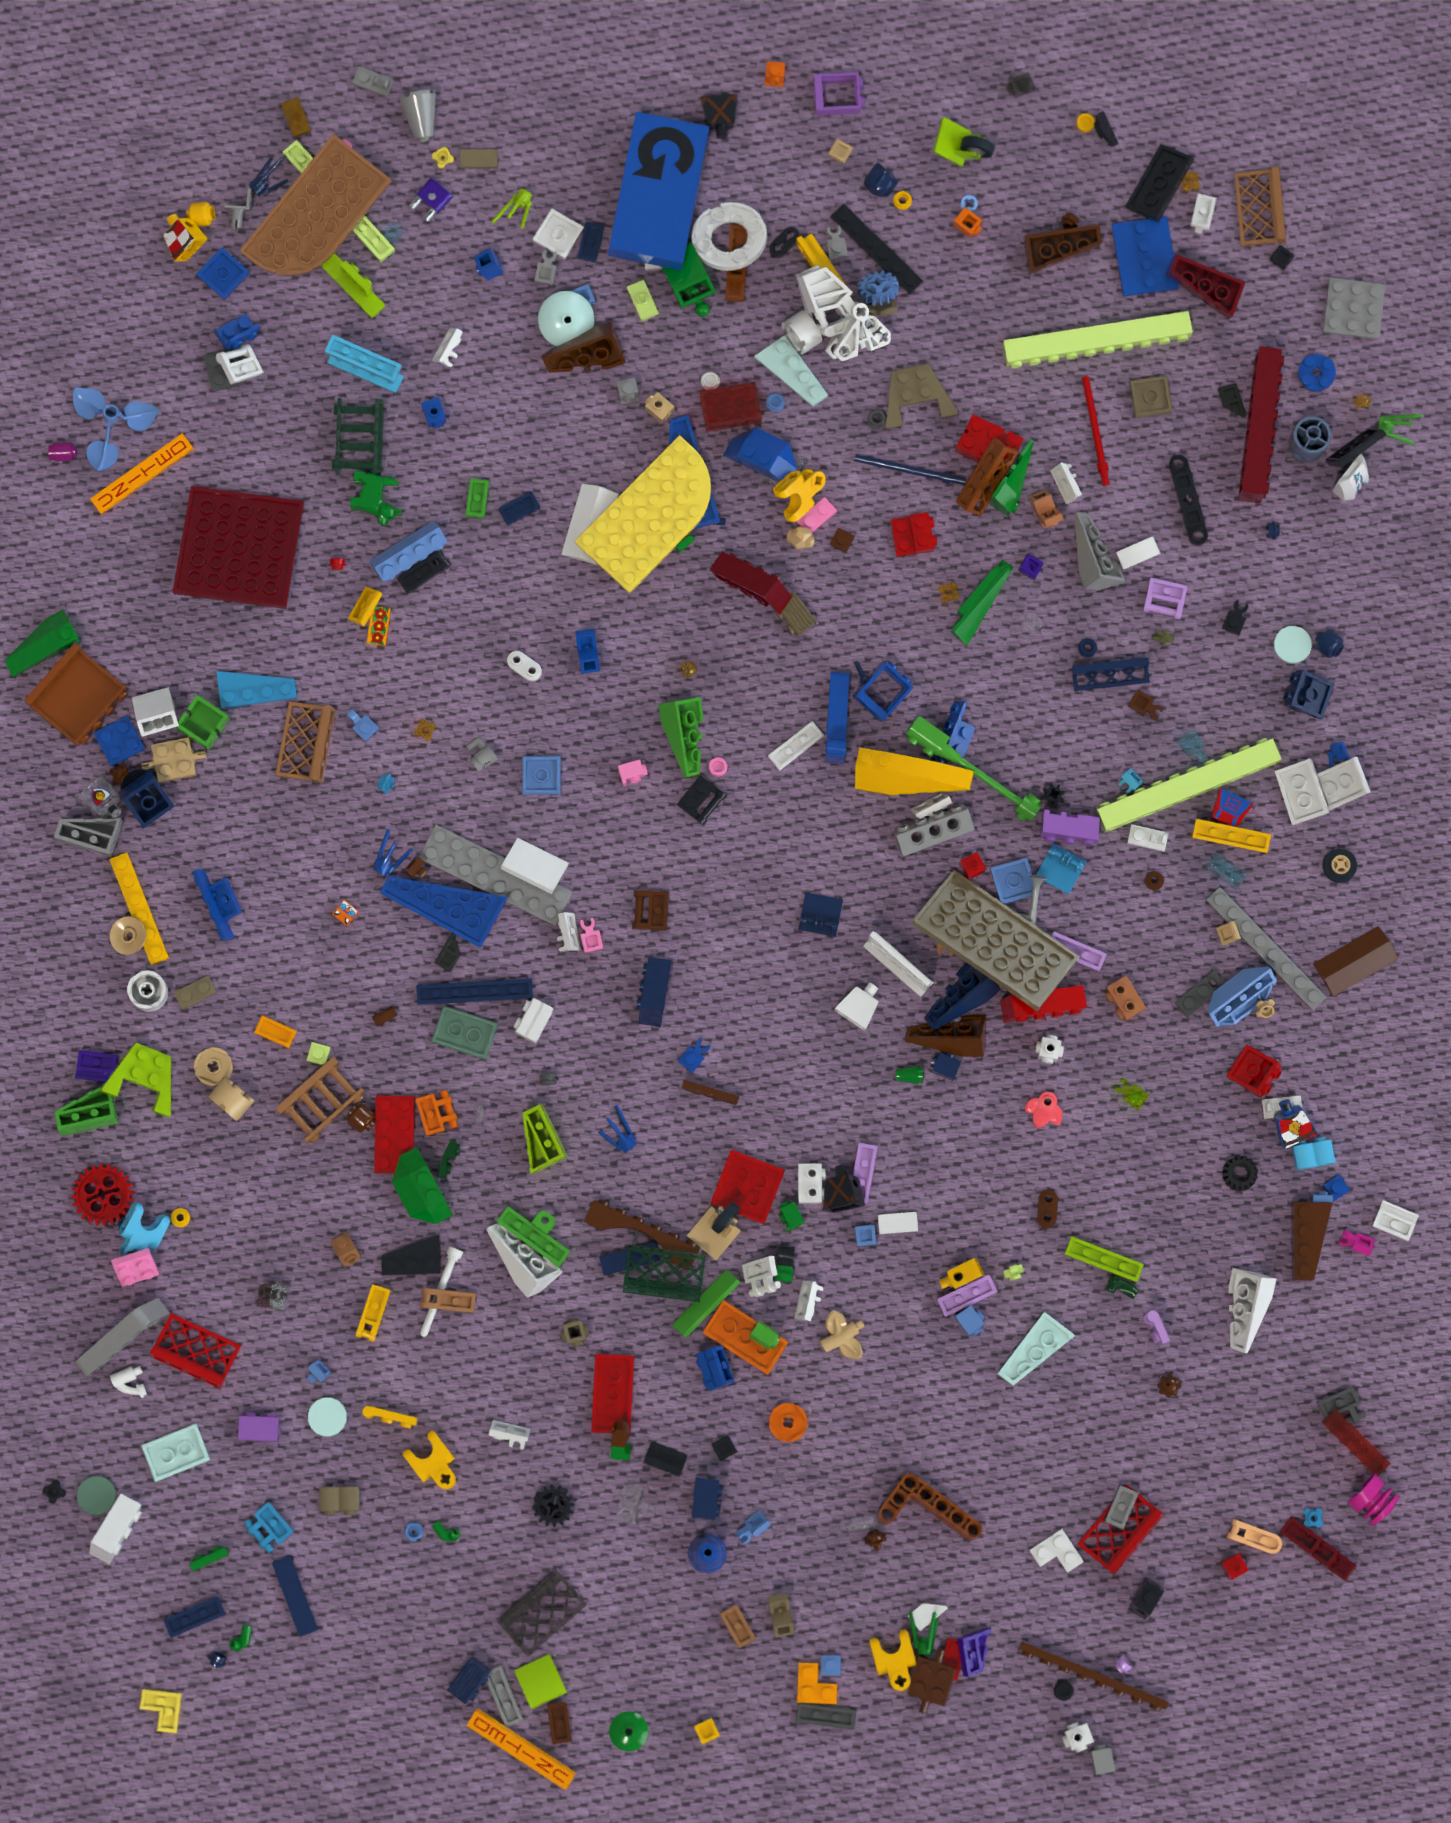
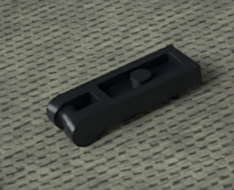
M441 549L397 577L398 582L408 595L451 566L449 560H445L443 557L444 553ZM437 560L440 565L435 567L432 562Z

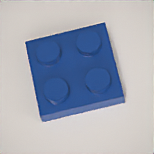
M221 247L196 273V276L225 300L250 272Z
M128 715L94 732L111 767L146 750Z

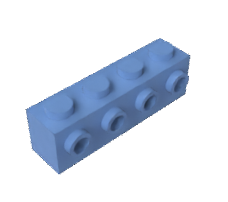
M432 521L369 560V562L383 582L391 581L396 577V574L410 569L412 564L426 559L428 554L433 551L442 549L447 540L439 526Z

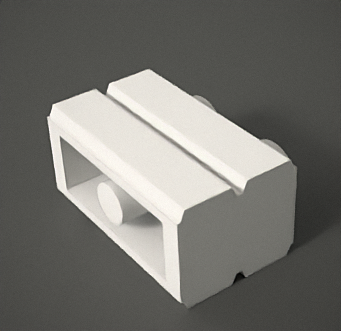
M532 998L531 1002H526L522 1010L525 1013L522 1019H517L514 1028L516 1029L515 1034L536 1044L554 1009Z

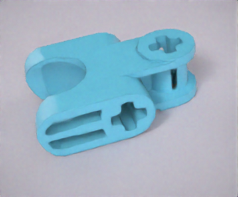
M134 1202L119 1229V1235L125 1238L120 1246L121 1256L128 1255V1252L133 1250L134 1252L147 1248L156 1250L170 1224L169 1216L159 1215L153 1224L142 1226L140 1219L144 1210L140 1203Z

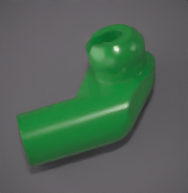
M440 1521L431 1526L442 1541L454 1542L460 1537L458 1529H445Z

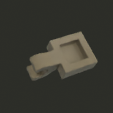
M891 298L889 299L890 303L883 302L881 306L879 303H876L875 306L867 305L869 315L874 317L877 314L880 317L897 313L898 308L894 299Z

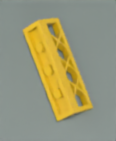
M813 234L802 238V236L796 238V246L811 268L816 265L820 268L826 267L843 282Z
M1195 819L1191 837L1268 853L1271 834Z

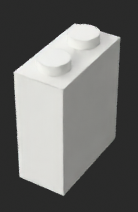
M169 687L132 697L136 721L142 737L179 726Z

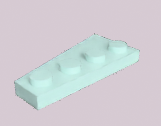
M785 335L754 356L758 362L763 364L812 407L828 397L824 388Z
M1044 1312L998 1372V1375L1012 1386L1015 1385L1075 1335Z

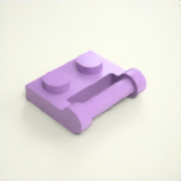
M1150 578L1143 612L1149 613V611L1174 616V619L1180 620L1188 586ZM1155 599L1177 604V609L1151 604V601Z
M1153 1310L1145 1314L1143 1320L1146 1324L1150 1325L1153 1331L1150 1335L1154 1344L1158 1343L1161 1346L1168 1343L1170 1339L1159 1314Z

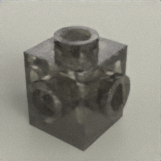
M268 1280V1284L260 1283L257 1307L284 1310L287 1287L281 1286L279 1281Z

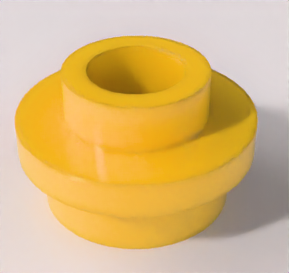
M900 191L895 194L893 203L897 209L906 210L912 204V197L908 192ZM904 198L906 203L901 204L899 199Z
M175 1209L171 1214V1222L176 1227H185L190 1222V1214L186 1209ZM179 1214L184 1216L182 1221L177 1220Z

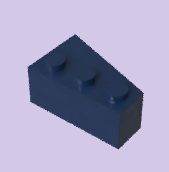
M649 957L648 964L644 963L642 975H645V981L641 980L639 992L643 993L642 998L638 997L636 1009H640L638 1024L661 1027L672 960Z

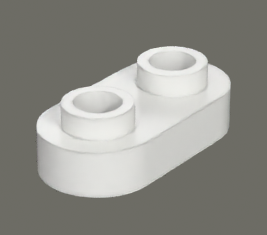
M514 651L509 654L507 663L513 671L531 682L537 681L541 677L542 669L538 663L520 651ZM518 657L520 658V662L514 663L513 659ZM534 668L536 672L534 674H530L528 672L529 669Z

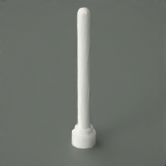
M450 1246L446 1253L448 1254V1261L437 1289L445 1290L454 1264L458 1262V1259H461L463 1251ZM429 1308L420 1331L422 1337L428 1335L437 1309Z

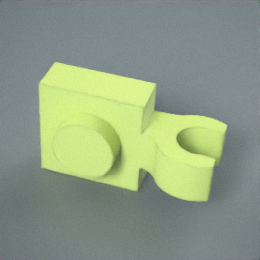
M1015 1264L1009 1266V1269L1004 1270L1002 1274L1004 1279L1009 1278L1010 1281L1021 1278V1273L1024 1270L1021 1264L1018 1266Z

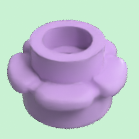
M1123 1655L1120 1658H1116L1117 1663L1114 1665L1120 1673L1125 1672L1128 1674L1132 1668L1131 1663Z

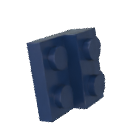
M1296 670L1289 679L1291 683L1290 689L1284 693V706L1296 712L1308 714L1318 720L1323 719L1335 684L1305 670Z

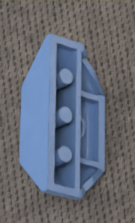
M1270 967L1243 969L1213 992L1208 1014L1216 1027L1235 1025L1257 1008L1256 1003L1259 1000L1266 1001L1273 985L1277 982Z

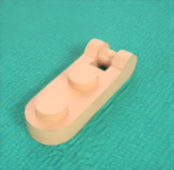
M1235 1519L1232 1520L1231 1525L1233 1526L1226 1538L1270 1554L1281 1550L1282 1540L1276 1534ZM1240 1528L1245 1530L1243 1537L1238 1535Z

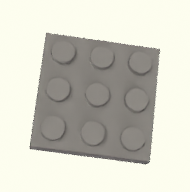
M1330 277L1323 333L1379 340L1385 284Z

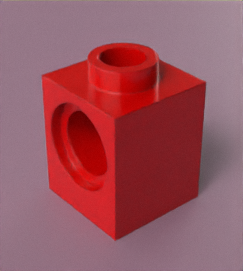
M978 852L960 860L959 863L968 880L984 873L986 870Z
M1240 1553L1220 1562L1229 1580H1233L1249 1571Z

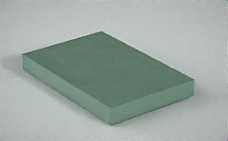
M443 1005L431 1042L486 1060L498 1023Z

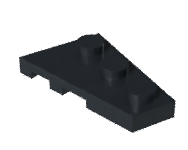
M439 1235L382 1255V1276L440 1274Z

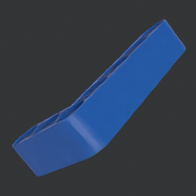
M830 672L825 763L844 764L850 677L848 672Z

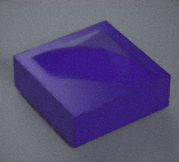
M1027 553L1018 571L1034 580L1044 563Z

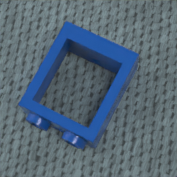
M881 662L852 695L880 722L885 721L914 688L910 684L911 680L905 675L901 676L896 671L897 667L891 662ZM883 670L902 687L901 691L884 710L864 693Z

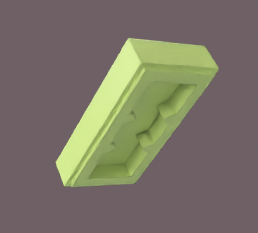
M644 280L627 286L641 322L659 315Z

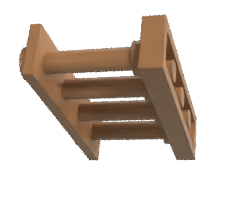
M334 1057L275 1108L281 1116L284 1113L286 1115L289 1114L308 1135L304 1139L307 1144L309 1142L315 1143L321 1137L319 1133L353 1103L357 1105L364 1099L363 1094L365 1091L362 1088L356 1091L338 1071L339 1068L337 1066L339 1062ZM327 1075L333 1076L351 1096L343 1105L323 1084L324 1081L322 1079ZM313 1087L318 1089L336 1108V1111L331 1116L327 1117L309 1097L310 1094L308 1092ZM299 1100L304 1102L322 1122L315 1130L295 1111L294 1104Z

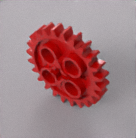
M102 1163L99 1164V1169L92 1165L91 1172L85 1168L86 1175L79 1174L81 1181H74L78 1187L71 1189L76 1192V1195L71 1196V1198L77 1200L72 1205L74 1207L79 1206L76 1213L83 1212L81 1217L83 1220L89 1217V1224L95 1220L96 1226H99L100 1222H102L104 1227H106L107 1221L114 1225V1219L116 1218L120 1221L121 1214L126 1216L125 1209H130L131 1207L128 1203L135 1201L130 1198V1195L135 1194V1192L129 1190L134 1185L132 1183L127 1184L130 1177L126 1176L123 1178L125 1172L122 1170L117 1173V1166L111 1170L110 1164H107L106 1169ZM107 1178L114 1179L112 1187H105L104 1182ZM94 1184L95 1192L87 1194L86 1187ZM116 1188L120 1189L118 1192L109 1193L105 1195L106 1199L104 1200L101 1197H98L90 1202H87L88 1198L99 1196L101 1194L100 1191L102 1190L105 1193L113 1191ZM114 1196L120 1197V1203L117 1206H112L110 1202ZM96 1202L102 1205L99 1212H93L92 1206Z

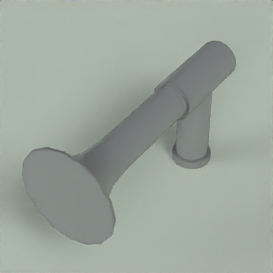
M1030 874L1028 876L1032 879L1033 887L1028 914H1018L1035 925L1040 887L1042 882L1048 879V877Z

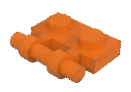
M447 1090L440 1092L442 1099L437 1101L434 1093L415 1099L426 1136L444 1132L443 1123L449 1122L451 1129L458 1127L456 1121L458 1119L457 1114L453 1111L451 1105L453 1101L449 1097ZM444 1106L447 1116L441 1117L438 1107Z

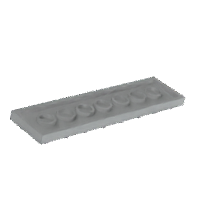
M435 825L419 856L424 862L488 894L509 897L506 901L507 903L555 927L559 921L558 914L563 913L573 893L557 884L554 892L550 894L502 870L501 865L505 858L438 825Z

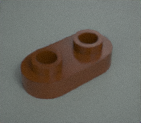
M1044 1190L1038 1198L1037 1222L1039 1226L1045 1229L1053 1227L1057 1220L1058 1196L1052 1190ZM1046 1196H1050L1052 1198V1201L1050 1203H1047L1045 1201ZM1045 1215L1050 1216L1051 1219L1049 1222L1044 1221L1043 1218Z

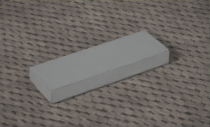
M502 1666L491 1669L488 1674L490 1679L487 1684L504 1725L509 1727L523 1721L524 1719Z

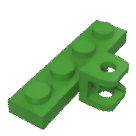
M508 1206L496 1221L559 1268L571 1253V1251L548 1235L555 1225V1218L545 1210L540 1211L533 1221L529 1222ZM543 1218L549 1220L547 1224H543L541 1221Z

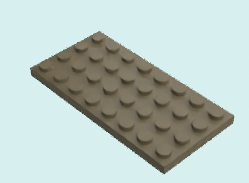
M955 870L948 876L911 923L1037 1012L1080 957Z

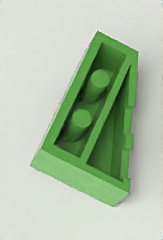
M101 1087L94 1091L91 1090L84 1097L74 1100L55 1111L57 1128L60 1135L65 1136L119 1124L114 1097L100 1092Z

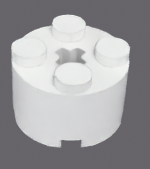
M801 310L782 323V330L786 328L787 331L786 338L797 352L801 350L802 355L822 342L821 326L819 324L816 325L811 312Z
M145 970L130 979L127 993L136 1008L145 1012H152L160 1009L165 1004L168 998V987L159 974ZM150 987L152 992L146 995L143 991Z

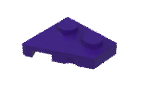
M983 1628L958 1638L963 1676L970 1677L983 1672L984 1659L988 1650L985 1643L987 1634L991 1635V1628Z

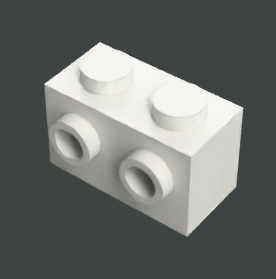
M798 1164V1204H822V1199H824L822 1180H825L826 1177L825 1168H822V1164Z

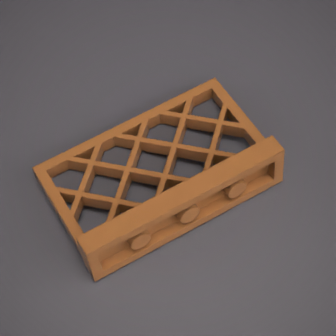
M1279 166L1268 170L1234 173L1241 246L1271 243L1286 244ZM1269 175V181L1265 186L1257 182L1260 176ZM1247 177L1252 182L1245 189L1239 184V178ZM1254 183L1262 189L1256 197L1248 191ZM1264 191L1271 196L1266 205L1258 199ZM1245 193L1253 199L1247 207L1241 203V198ZM1255 202L1263 206L1258 214L1250 210ZM1266 209L1272 213V218L1268 222L1260 218ZM1247 211L1255 217L1249 225L1242 220V216ZM1257 219L1265 225L1259 233L1251 227ZM1268 227L1274 232V238L1266 239L1261 234ZM1248 230L1256 234L1253 240L1244 241V234Z
M289 701L275 776L322 784L336 712L332 706H319ZM293 707L301 708L304 714L295 719L292 716ZM314 710H320V718L313 722L309 714ZM307 716L312 724L302 730L298 722ZM296 724L301 732L292 738L288 733L289 728ZM315 727L317 736L310 740L305 733ZM304 735L308 742L299 748L294 741ZM293 743L297 751L288 756L285 752V747ZM311 745L314 749L313 755L306 759L302 751ZM300 753L305 761L296 767L291 759ZM289 761L294 769L288 773H282V765ZM308 764L310 767L309 776L301 775L298 770Z

